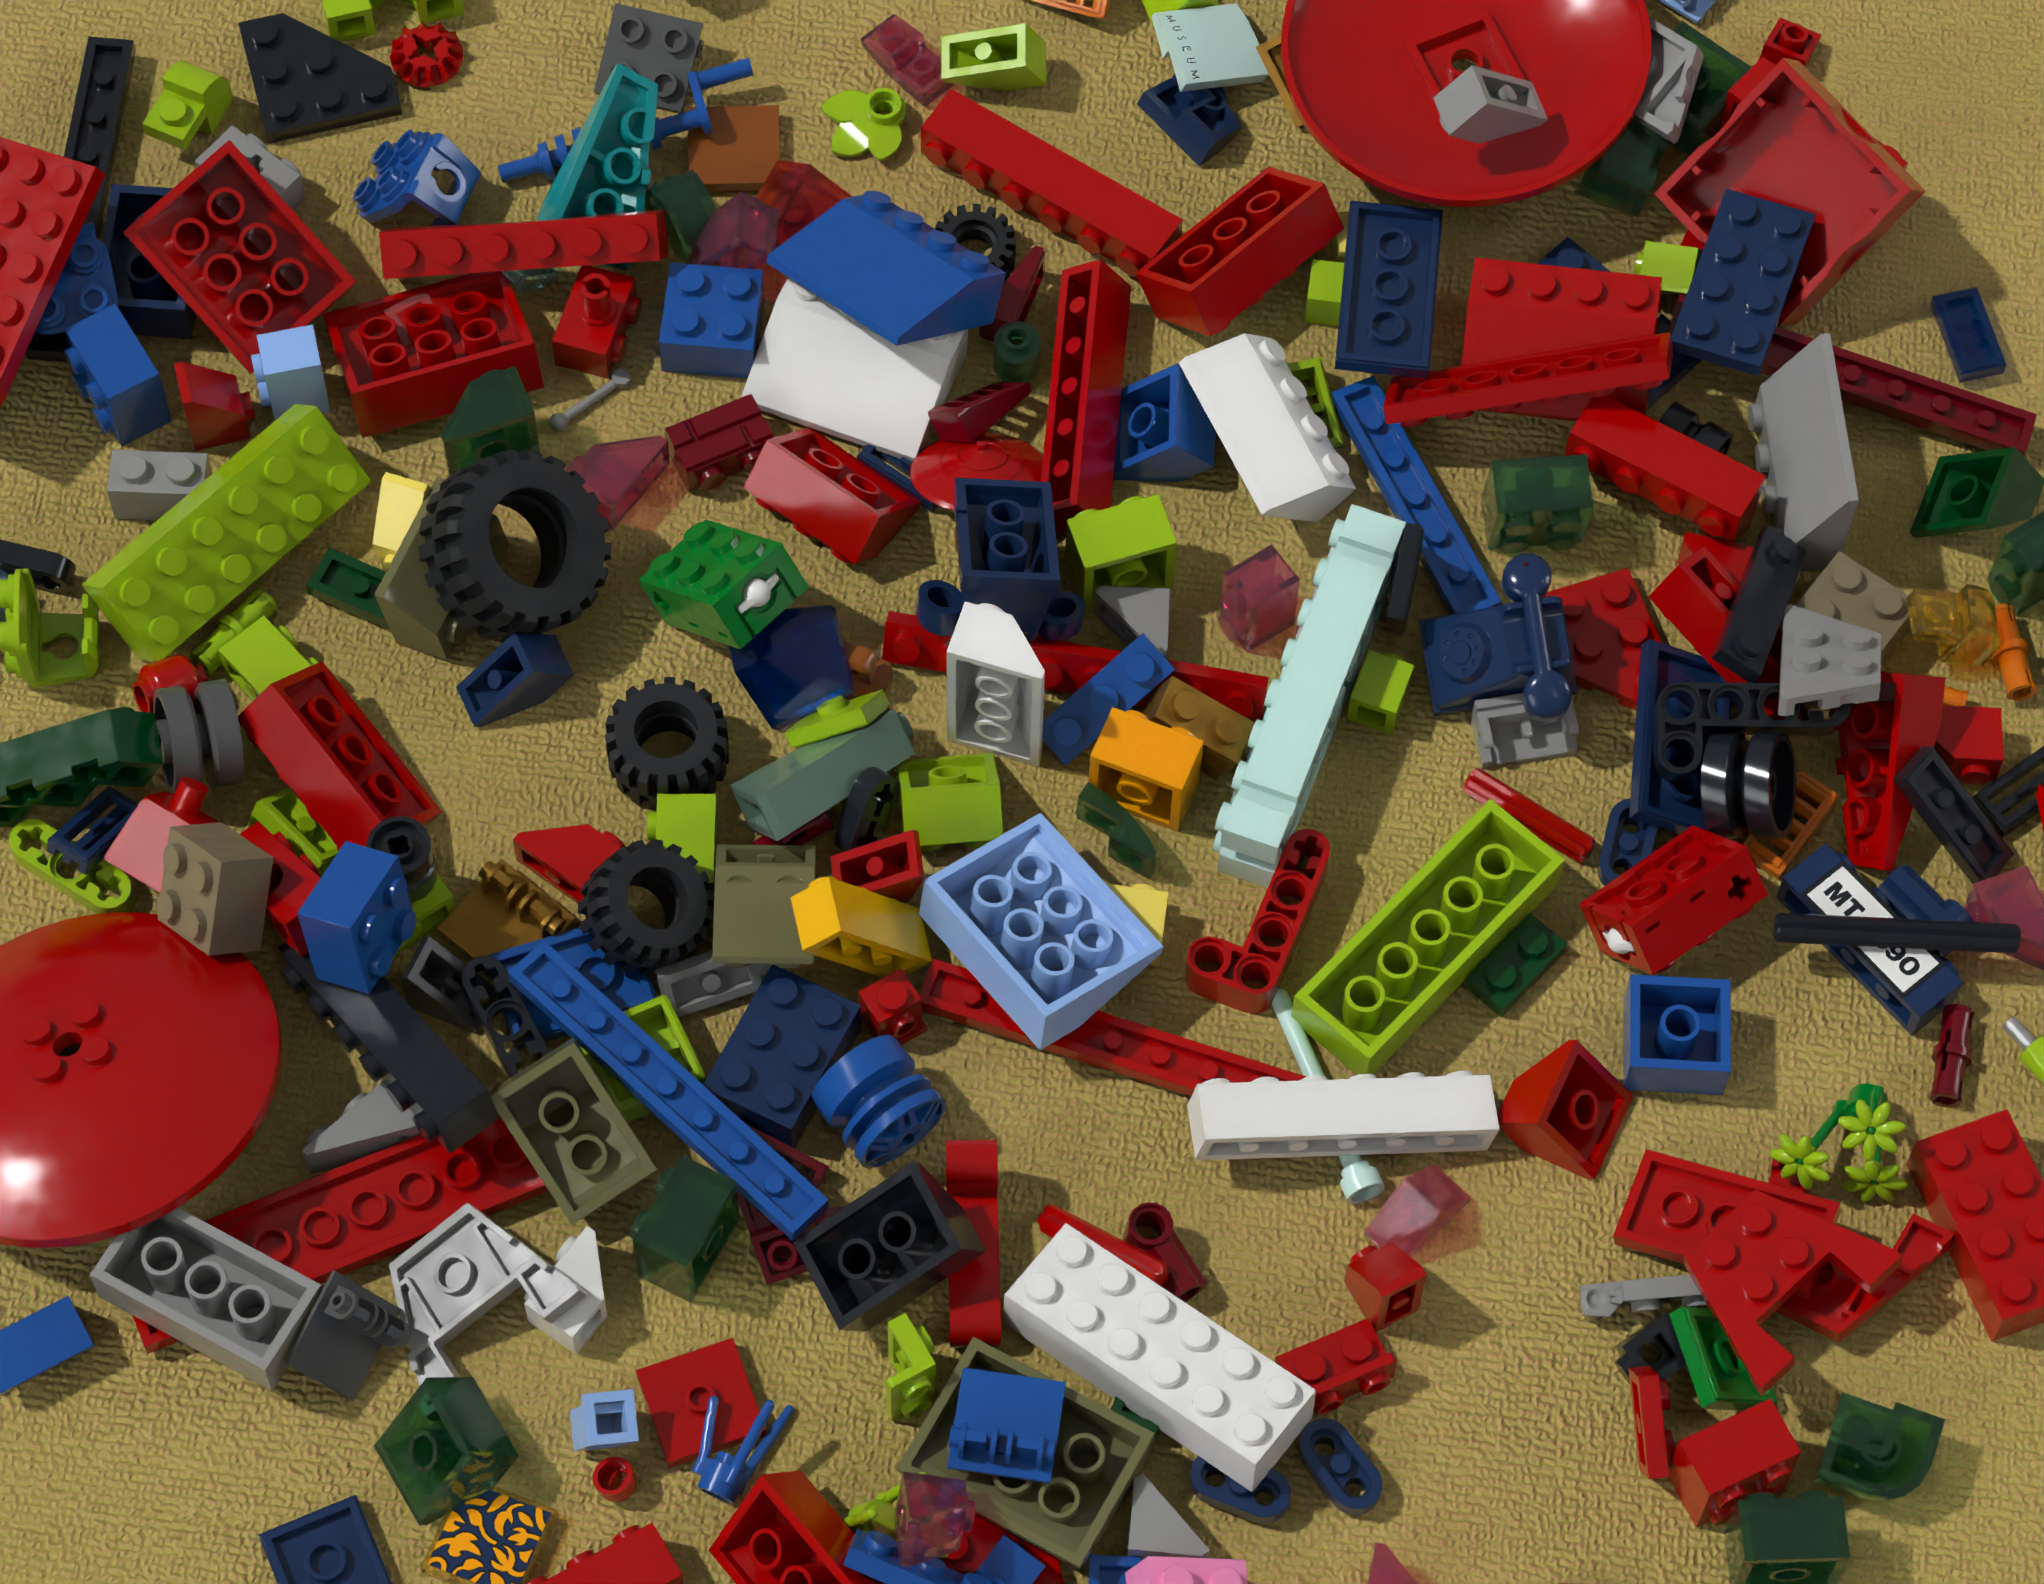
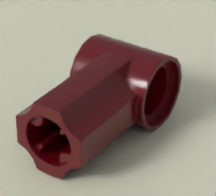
M1151 1202L1140 1204L1134 1208L1128 1218L1123 1233V1240L1166 1262L1170 1273L1162 1287L1184 1302L1191 1300L1200 1291L1205 1289L1207 1283L1173 1230V1219L1170 1212L1164 1206ZM1143 1225L1150 1226L1159 1233L1160 1237L1153 1240L1145 1239L1139 1235L1136 1228Z

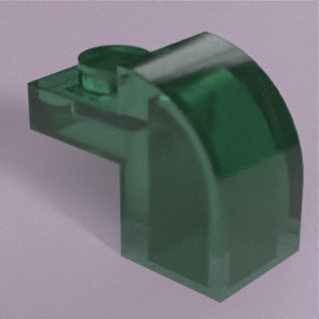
M691 169L680 175L665 176L657 180L654 186L646 191L645 203L649 211L665 210L667 235L674 254L685 263H696L730 247L716 206L695 171Z

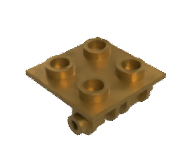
M500 859L496 864L492 861L484 864L478 873L481 881L438 925L436 930L474 959L563 933L576 920V917L503 859Z

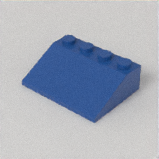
M866 191L864 195L842 199L769 253L766 261L773 268L896 346L993 323L1006 272L989 263L987 256L968 250L957 243L953 235L934 229L923 222L922 216L911 211H905L892 203L888 195L878 191Z

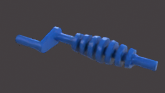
M749 58L700 72H688L687 77L697 109L662 119L657 117L655 119L654 139L651 140L653 150L662 148L661 140H664V137L702 127L704 135L713 133L701 90L753 76ZM580 126L571 130L574 142L581 131ZM563 134L554 137L557 149L549 151L546 141L537 144L538 152H535V155L498 165L502 182L505 183L537 173L545 174L547 180L555 179L556 173L554 168L563 165L573 144L566 145Z

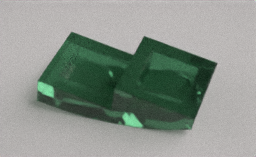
M1088 782L1078 796L1077 818L1109 836L1108 857L1150 880L1155 873L1156 850L1150 839L1136 820L1119 803Z

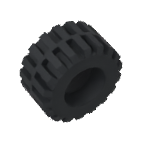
M664 677L663 684H655L654 678L643 681V689L638 690L633 686L625 691L626 701L617 699L612 706L613 716L608 715L605 724L609 770L612 779L616 778L617 787L623 795L630 791L632 802L640 806L646 800L649 802L650 810L657 811V794H713L717 790L716 781L723 782L726 775V764H729L726 719L723 718V709L719 702L712 703V694L705 688L696 692L695 683L685 679L682 685L675 684V677ZM666 731L682 733L694 741L691 747L684 753L669 758L653 756L641 748L644 742L651 736Z
M652 839L646 845L643 840L632 842L626 848L623 846L601 863L589 875L591 878L583 884L580 893L586 897L578 902V913L586 915V919L580 923L582 934L590 932L593 939L588 945L593 952L600 948L605 953L602 960L611 966L618 961L621 963L620 971L632 973L639 967L640 975L651 974L655 969L676 963L696 948L697 944L706 937L709 932L706 926L713 922L714 911L707 908L714 902V891L705 889L704 885L710 881L706 871L699 874L694 868L698 861L692 855L686 859L680 855L681 847L671 844L668 848L664 849L663 840ZM629 885L643 887L658 898L665 914L664 929L651 928L635 917L628 903L627 893Z

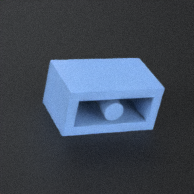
M313 324L256 335L260 353L251 355L261 405L262 407L271 405L274 420H277L294 404L317 406L322 414L331 412Z

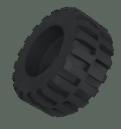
M528 449L519 453L515 450L502 451L460 469L459 472L450 475L440 484V491L432 494L426 505V511L431 513V515L421 519L419 534L425 536V544L419 546L420 561H427L429 573L424 574L429 588L435 586L441 595L436 599L445 612L451 609L457 613L454 618L455 621L465 629L478 626L477 634L491 640L500 637L505 641L514 632L543 634L571 623L581 616L582 610L592 606L598 598L596 588L605 585L609 573L608 568L603 567V563L611 559V543L605 542L604 533L610 530L607 518H601L596 506L601 504L594 491L587 493L582 486L586 481L575 470L567 473L564 471L566 464L553 456L542 459L543 455L539 451ZM497 504L509 507L522 515L531 525L537 536L541 549V568L533 587L522 585L510 578L499 566L493 555L489 541V524Z

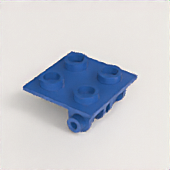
M963 1367L954 1426H951L949 1437L950 1451L947 1469L1051 1484L1066 1382Z

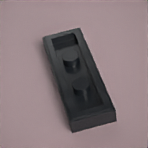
M1922 746L1893 778L1894 783L1974 887H1986L2014 855L1932 746Z

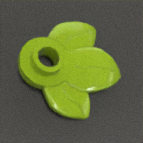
M878 88L869 94H865L857 90H847L830 97L821 105V111L839 124L831 141V152L834 155L853 158L869 150L876 159L883 161L898 151L902 142L900 126L906 119L907 111L903 98L896 91L889 88ZM883 110L890 112L886 115L877 114L879 111Z

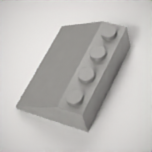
M1830 333L1817 336L1764 381L1759 387L1755 404H1749L1748 407L1750 431L1757 432L1759 445L1755 446L1756 470L1766 475V486L1762 487L1761 492L1764 514H1771L1773 529L1790 538L1807 551L1799 572L1824 570L1839 551L1843 552L1859 502Z

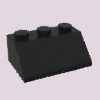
M912 1161L793 1242L839 1330L859 1332L868 1331L986 1252L964 1209L918 1161Z

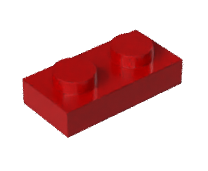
M1649 1365L1628 1368L1639 1470L1648 1479L1669 1477L1668 1461H1671L1673 1458L1675 1445L1671 1430H1664L1663 1410H1669L1670 1408L1667 1382L1665 1379H1659V1374Z

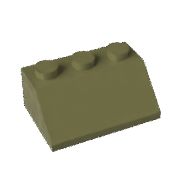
M436 477L374 595L396 644L448 659L455 644H459L463 640L467 629L455 621L454 618L457 613L451 609L445 612L436 599L441 595L435 586L429 588L424 574L429 573L427 561L421 562L419 555V546L425 544V536L419 534L421 519L431 515V513L426 511V505L432 494L440 491V484L445 480ZM492 513L489 524V541L497 563L501 565L507 555L508 540L499 518Z

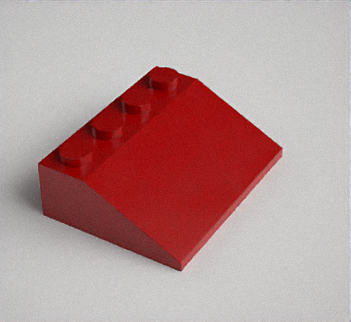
M230 140L123 231V234L250 375L254 372L251 355L260 353L256 335L313 324L352 290L356 284V280Z
M1475 257L1468 298L1461 366L1656 335L1659 330L1663 303L1662 277ZM1634 385L1615 388L1613 393L1605 396L1646 415L1650 389H1635ZM1587 393L1568 395L1565 401L1551 405H1543L1539 400L1521 403L1519 408L1512 411L1495 413L1577 421L1592 397L1587 396ZM1486 408V409L1477 410V411L1494 412V411H1493V408Z
M505 271L470 273L323 314L327 332L362 438L375 434H385L393 429L418 422L432 421L443 415L465 409H475L486 403L512 396H522L530 391L544 388L535 343Z

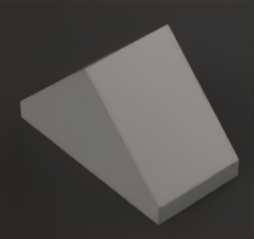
M1101 586L1095 591L1094 614L1120 640L1128 646L1144 632L1167 658L1170 589Z
M1142 1472L1134 1479L1127 1556L1142 1557V1560L1148 1556L1209 1558L1210 1550L1144 1473Z

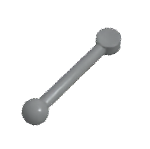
M625 369L615 370L610 382L563 414H553L549 420L550 427L555 431H562L567 427L569 420L614 389L628 388L631 383L630 373Z

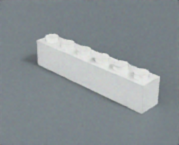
M1455 1071L1446 1076L1425 1077L1423 1073L1409 1072L1397 1078H1377L1373 1074H1358L1349 1079L1328 1080L1327 1077L1322 1075H1312L1300 1081H1279L1275 1077H1261L1252 1082L1230 1083L1227 1079L1215 1078L1207 1080L1202 1084H1197L1187 1105L1195 1161L1486 1151L1500 1130L1490 1075H1473L1470 1071Z

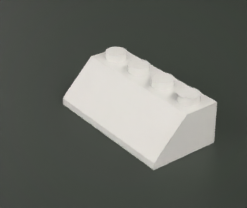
M1244 333L1184 357L1179 362V365L1262 516L1317 523L1356 490L1348 475L1349 467L1346 461L1334 450L1327 437L1328 430L1325 423L1314 414L1305 398L1307 396L1305 387L1293 376L1285 362L1286 354L1277 341L1270 337Z
M965 601L948 646L947 741L988 753L993 752L995 755L1039 767L1042 759L1045 670L1013 615L1005 613L995 605L988 603L976 605Z

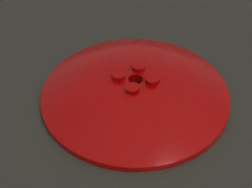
M1288 0L1282 23L1281 58L1288 94L1298 116L1322 149L1341 166L1375 187L1403 198L1443 206L1479 207L1519 201L1547 192L1568 182L1599 160L1621 137L1641 103L1651 63L1652 35L1649 14L1644 0ZM1460 59H1468L1473 61L1477 67L1532 82L1548 120L1540 126L1478 144L1448 135L1440 123V113L1433 97L1463 73L1457 71L1452 66L1453 63Z
M112 912L66 919L35 929L0 946V1244L26 1248L66 1247L101 1241L130 1232L159 1219L192 1199L217 1179L240 1155L254 1136L267 1113L277 1086L282 1058L281 1027L276 1007L265 982L242 952L208 956L157 919L158 914L141 912ZM81 1044L80 1049L75 1054L66 1057L59 1056L61 1051L67 1046Z

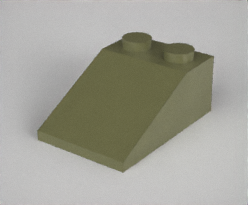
M574 1037L489 1091L496 1111L571 1225L657 1170L654 1162Z

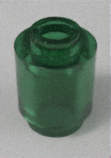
M1015 321L1003 325L994 336L993 366L995 373L1003 382L1029 383L1038 374L1040 369L1041 339L1033 326L1025 322Z

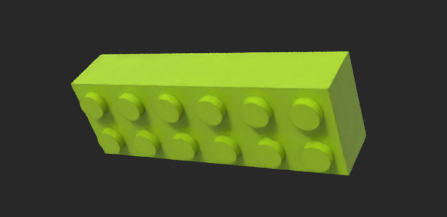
M294 404L81 585L138 659L150 662L162 660L368 485L371 479L317 406Z
M1489 799L1294 995L1291 1017L1302 1026L1308 1035L1356 1075L1374 1074L1488 955L1559 885L1565 859L1492 799Z

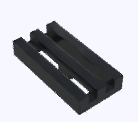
M2044 746L1972 796L1973 801L1989 822L1996 827V831L2002 838L2039 813L2037 797H2035L2006 819L2003 816L2007 811L2036 792L2039 784L2044 785V771L1994 806L1990 800L2043 764Z

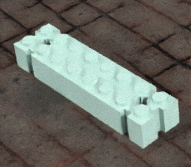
M1351 504L1345 521L1337 518L1329 538L1328 546H1331L1328 557L1327 559H1320L1312 585L1315 586L1312 598H1305L1296 623L1299 626L1296 638H1289L1280 663L1283 666L1279 680L1273 678L1264 702V706L1267 709L1263 721L1257 719L1250 734L1248 747L1251 749L1247 761L1240 760L1231 785V788L1234 789L1230 803L1223 802L1215 824V830H1218L1212 848L1213 851L1219 853L1217 871L1268 888L1286 843L1297 829L1379 620L1382 606L1392 587L1406 524L1405 521Z

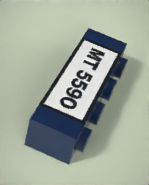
M1826 843L1782 878L1776 896L1791 913L1900 918L1891 909L1885 895L1877 888H1870L1857 875L1852 862L1841 853L1836 854ZM1822 944L1911 1036L1915 1035L1942 1013L1944 1006L1953 1004L1963 984L1955 966L1945 957H1939L1932 949Z

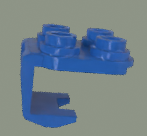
M408 130L400 137L398 142L391 144L389 141H385L377 148L372 156L371 163L376 166L375 171L378 174L374 180L367 177L359 184L353 194V200L357 202V208L360 210L359 215L369 223H375L399 212L412 200L439 216L434 219L431 226L456 225L481 172L443 134L435 133L432 135L430 132L422 133L419 131L415 133L412 130ZM432 170L436 172L446 170L454 176L455 180L452 182L447 195L439 190L436 179L431 176Z
M94 223L83 224L35 330L39 334L55 335L65 333V328L113 304H116L118 307V296L109 252L106 245L97 239Z

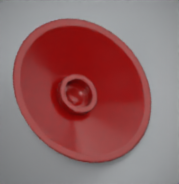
M984 432L972 443L940 441L939 439L926 446L913 459L910 467V479L915 489L925 499L940 507L955 511L953 497L955 478L1041 482L1043 454L1036 447L1021 439L993 432Z

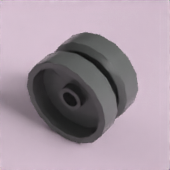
M226 679L198 683L194 691L193 703L182 685L154 690L153 713H155L163 759L162 770L170 793H175L182 777H189L202 783L203 768L208 780L215 788L242 783L244 776L242 738L234 698Z

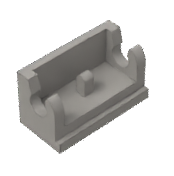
M1523 693L1475 700L1471 726L1482 769L1576 754L1578 747L1575 734H1579V727L1573 701H1571L1567 713L1560 720L1552 723H1541L1532 719L1525 711L1522 702Z

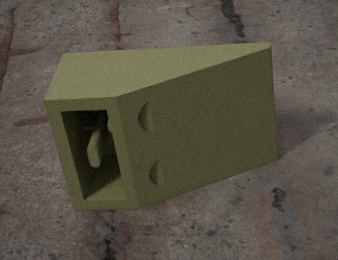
M717 844L712 963H724L733 968H744L751 964H775L781 968H796L802 964H813V954L802 951L790 897L807 889L809 883L815 880L816 845Z

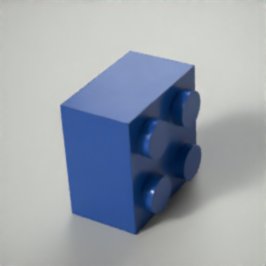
M670 262L659 338L661 370L664 372L748 379L760 341L765 302L763 270Z
M116 304L64 329L69 347L63 351L74 372L71 374V378L83 399L90 397L95 406L92 409L93 414L105 434L112 431L120 445L124 446L172 421L160 374Z
M345 841L297 913L316 978L367 994L371 992L378 979L387 974L392 964L393 956L403 941L411 937L416 926V914L413 912L407 890V881L404 879L399 857Z
M1630 974L1623 1001V1086L1627 1090L1723 1095L1731 1073L1730 980Z

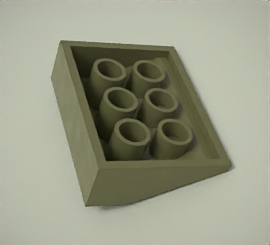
M973 1337L899 1463L897 1472L908 1478L919 1472H926L927 1480L921 1483V1485L1080 1570L1132 1492L1134 1479L1143 1472L1154 1453L1155 1433L1066 1386L1051 1484L947 1469L950 1451L949 1437L951 1426H954L963 1367L1054 1380Z

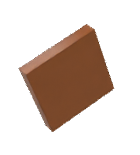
M779 105L706 107L713 133L704 135L702 127L688 130L689 193L781 191ZM687 107L688 111L697 109L696 107Z

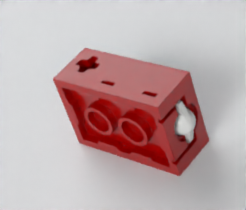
M1692 825L1582 901L1579 906L1600 952L1654 975L1671 968L1676 963L1677 958L1694 946L1702 945L1711 940L1717 930L1733 919L1741 918L1752 910L1753 905L1768 894L1747 846Z

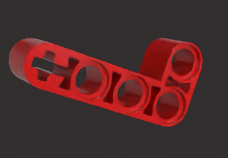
M1302 829L1292 834L1288 839L1243 947L1211 936L1199 938L1191 944L1187 954L1185 979L1192 992L1250 1014L1262 1013L1271 1007V1002L1277 989L1281 986L1326 878L1330 845L1322 833L1313 829ZM1305 856L1310 857L1305 868V874H1302L1298 871L1299 862H1302ZM1290 895L1298 898L1300 903L1297 905H1285L1278 898ZM1271 936L1280 939L1283 944L1278 947H1269L1263 944L1261 940ZM1209 961L1217 964L1219 969L1214 972H1205L1199 969L1197 965L1201 962ZM1255 978L1263 981L1266 986L1261 989H1250L1243 982L1247 979Z
M997 1139L946 1140V1191L964 1209L986 1250L985 1253L948 1277L950 1348L967 1347L973 1337L992 1347H1001Z

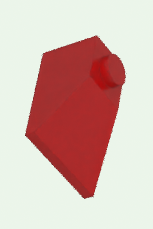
M1568 1040L1513 1080L1497 1113L1499 1128L1523 1151L1583 1178L1595 1180L1634 1096L1578 1040Z

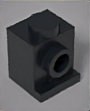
M1672 1312L1659 1313L1653 1320L1615 1346L1621 1357L1614 1361L1615 1365L1629 1384L1628 1368L1649 1365L1659 1374V1379H1667L1687 1365L1669 1315ZM1648 1343L1655 1345L1658 1350V1356L1652 1363H1647L1642 1357V1349Z

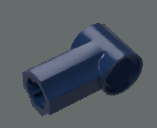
M1908 864L1895 869L1877 888L1885 895L1891 909L1900 918L1974 922L1963 906L1952 899L1944 901ZM1953 950L1933 951L1939 957H1946Z

